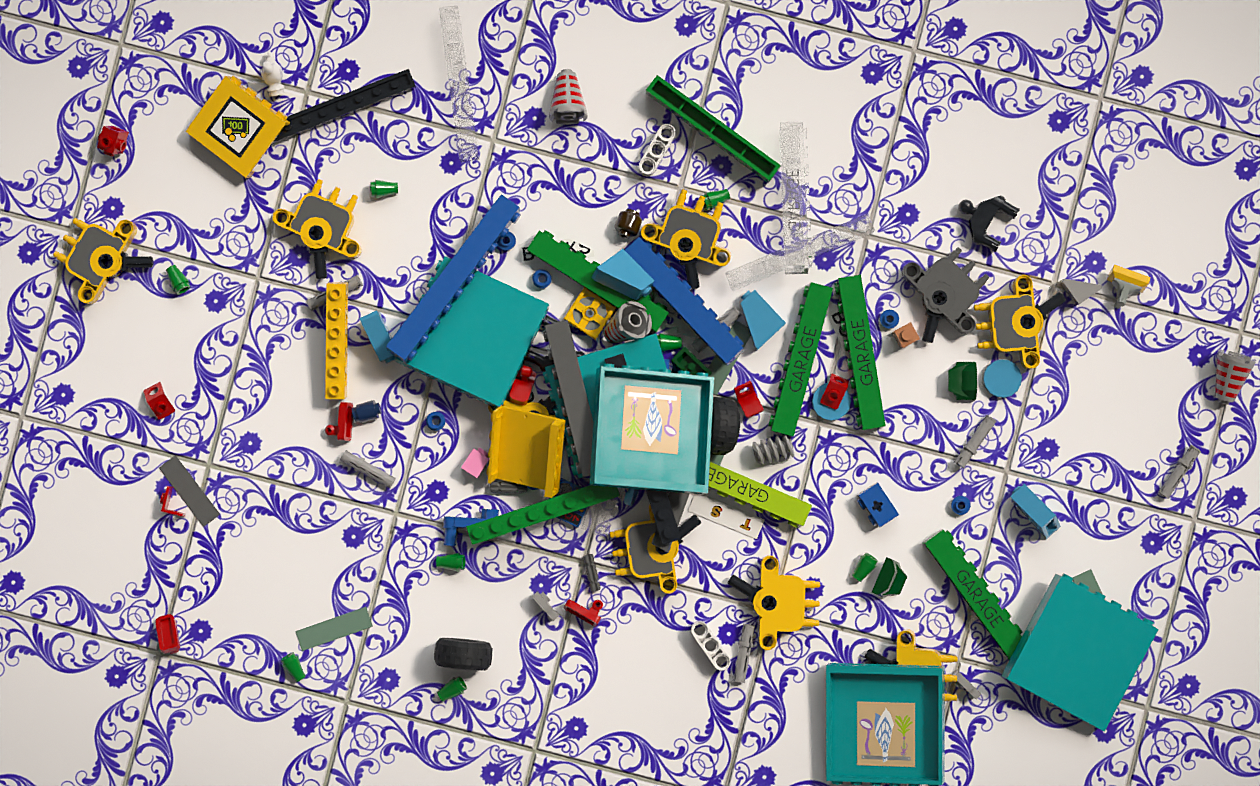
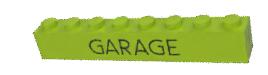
M710 462L708 490L714 488L718 490L716 494L725 498L728 495L735 497V502L744 506L747 502L753 505L752 509L763 513V510L771 513L770 517L781 520V517L787 519V524L796 528L799 525L804 526L812 507L811 504Z

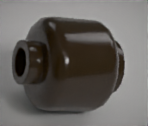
M626 209L621 211L615 223V229L619 232L618 235L625 239L635 237L640 230L642 218L635 210Z

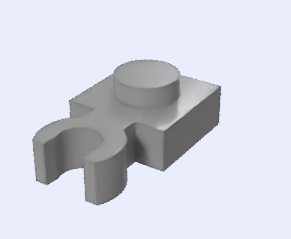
M668 314L669 317L674 319V323H666V327H678L677 333L693 338L696 337L697 333L682 317L678 319L676 315Z
M537 591L532 595V598L553 621L559 616L548 603L550 599L544 592L540 594Z
M956 670L952 674L957 676V681L953 683L960 690L964 688L975 699L981 695L959 671Z

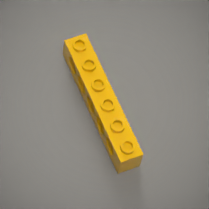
M348 282L326 283L325 399L347 398Z

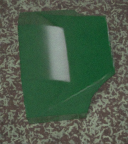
M685 346L671 360L673 364L671 373L678 374V371L690 372L689 375L708 373V376L712 374Z
M956 362V365L948 370V391L956 396V400H976V362Z
M886 557L871 593L883 598L901 593L907 575L901 569L899 562Z

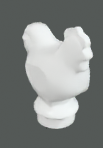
M268 51L261 75L264 82L269 86L267 92L272 97L284 94L285 87L281 85L283 77L282 68L275 61L273 54Z

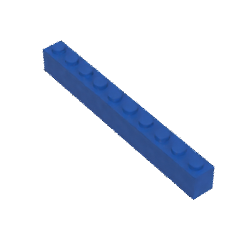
M502 194L499 196L387 344V351L405 364L408 360L412 361L418 353L416 351L420 344L423 346L427 342L429 332L439 326L441 322L439 319L443 314L447 315L451 310L453 300H458L463 294L464 290L462 288L465 284L469 285L475 277L474 272L484 266L487 261L485 258L489 253L493 254L498 247L496 243L499 239L506 237L511 223L515 224L521 216L518 205Z

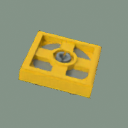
M584 287L565 315L564 320H568L570 324L596 340L616 310V307Z

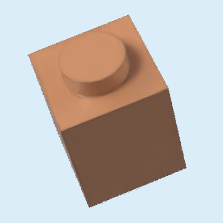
M911 322L892 332L901 349L920 339Z

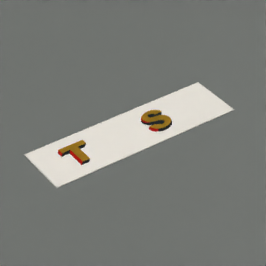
M694 494L688 509L691 513L757 539L764 523L762 518L701 494Z

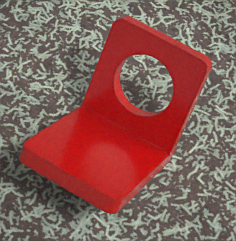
M832 373L820 403L837 410L848 388L849 380Z
M751 381L734 388L735 395L746 418L764 411ZM748 387V390L740 393L743 388Z
M161 382L143 391L148 405L159 420L175 412V408L164 393ZM158 389L155 394L149 395L151 391Z
M167 486L166 492L162 493L160 504H162L161 511L185 516L186 513L168 509L173 487Z

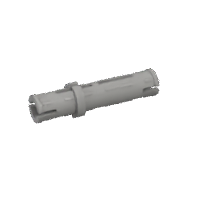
M358 275L344 281L348 282V293L363 286ZM326 291L306 300L311 311L326 304Z
M733 306L729 312L717 320L720 323L724 322L729 327L742 315ZM700 337L691 344L698 353L708 346Z
M989 415L985 416L968 443L963 445V450L954 463L963 469L965 468L971 457L976 455V450L997 422Z
M1190 445L1183 457L1179 458V463L1158 493L1167 499L1170 498L1183 476L1189 469L1191 470L1193 462L1201 453L1198 448Z
M345 450L340 459L341 462L355 468L356 472L360 471L388 488H391L396 480L395 477L366 462L365 458H359Z
M743 624L741 640L738 642L739 652L733 679L735 682L745 683L751 647L754 644L752 640L755 626L750 624Z

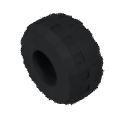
M713 397L710 454L726 455L734 450L739 437V407L732 399Z
M439 638L435 644L434 660L441 667L485 671L491 666L493 648L489 642Z

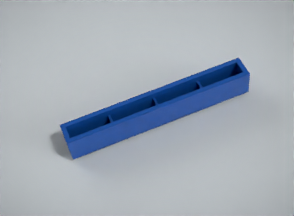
M638 237L625 251L654 280L652 286L728 366L744 351L742 347L744 343L738 336L733 337L729 333L731 329L724 322L720 323L716 319L718 315L711 308L707 309L703 305L705 301L698 294L693 295L690 291L692 289L685 280L682 282L677 277L679 274L672 266L668 268L664 264L665 258L659 252L655 254L651 250L653 248L651 243Z

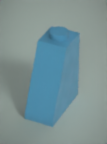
M624 249L599 265L592 276L593 280L634 300L639 299L641 296L646 297L652 291L651 286L654 283V280Z
M748 290L741 297L743 301L740 303L754 347L758 350L786 322L756 290L753 292Z
M376 310L359 318L380 362L385 361L387 364L394 361L395 356L386 349L392 337L381 313Z
M1025 484L1014 489L1010 496L1013 503L1038 531L1048 539L1061 527L1057 516Z

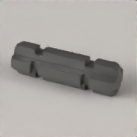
M492 482L490 483V492L527 493V486L509 482H501V484Z
M593 554L584 555L583 559L584 564H586L588 581H590L591 592L599 591L601 587L598 582L596 565L593 563L594 556Z

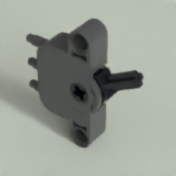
M959 247L953 250L946 258H941L933 263L926 272L914 262H910L902 268L903 278L918 293H922V304L926 309L925 315L928 316L922 338L924 342L933 343L939 319H943V317L961 334L971 333L975 329V320L966 310L977 300L980 293L979 289L986 283L989 276L984 274L975 283L967 275L976 265L974 261H970L960 269L953 262L962 252ZM907 267L915 268V276L911 277L906 273ZM941 294L940 297L943 298V301L937 303V299L934 296ZM963 320L970 322L971 327L969 330L962 328L961 323Z

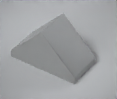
M1062 279L1060 283L1076 306L1102 289V285L1070 279Z

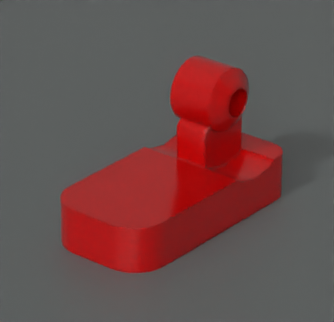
M522 366L510 391L509 400L511 403L521 406L528 403L536 380V372L532 371L531 367Z
M340 403L338 426H326L325 433L327 435H336L337 440L351 441L353 403Z
M568 599L563 608L586 623L596 627L601 620L598 613L602 609L603 603L601 600H595L590 610Z
M172 614L158 617L155 623L160 650L164 654L179 652L181 646L176 619Z

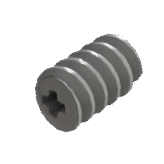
M786 435L782 436V441L776 436L774 443L771 438H768L767 444L763 440H760V446L756 442L752 444L756 463L757 460H760L764 464L765 458L771 463L773 456L779 461L780 455L787 459V453H790L792 458L794 457L791 438L788 439Z

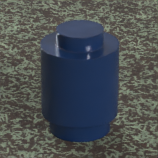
M375 400L357 404L356 407L352 408L355 422L364 423L378 419L379 414H382L380 404L376 403Z

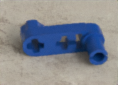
M482 509L481 518L444 516V545L456 546V530L459 527H466L499 516V510Z

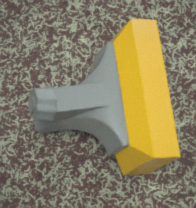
M1114 264L1107 277V280L1112 282L1117 291L1114 307L1120 309L1121 306L1126 305V299L1130 295L1139 294V292L1143 293L1151 277Z

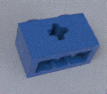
M878 482L857 495L859 497L857 500L858 504L863 510L867 509L870 514L867 517L873 526L882 527L899 515ZM874 501L876 503H881V505L879 506V511L877 509H872V507L874 506Z

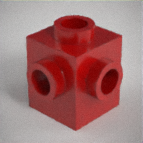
M103 126L98 136L97 148L103 150V153L109 156L123 154L127 146L126 141L129 132L115 126Z

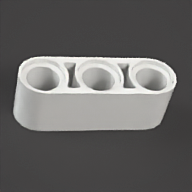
M664 124L657 131L639 163V171L643 176H651L657 170L675 138L673 126ZM668 129L672 132V136L666 139L662 137L661 132ZM654 146L662 148L663 151L660 155L652 153ZM646 162L653 165V169L649 172L644 171L642 165Z
M695 621L691 626L692 635L714 667L720 671L726 670L730 666L729 656L707 624L703 621ZM698 624L705 627V632L701 635L694 632V628ZM709 640H713L716 643V647L712 651L705 648V644ZM718 657H726L727 663L725 666H718L716 664Z

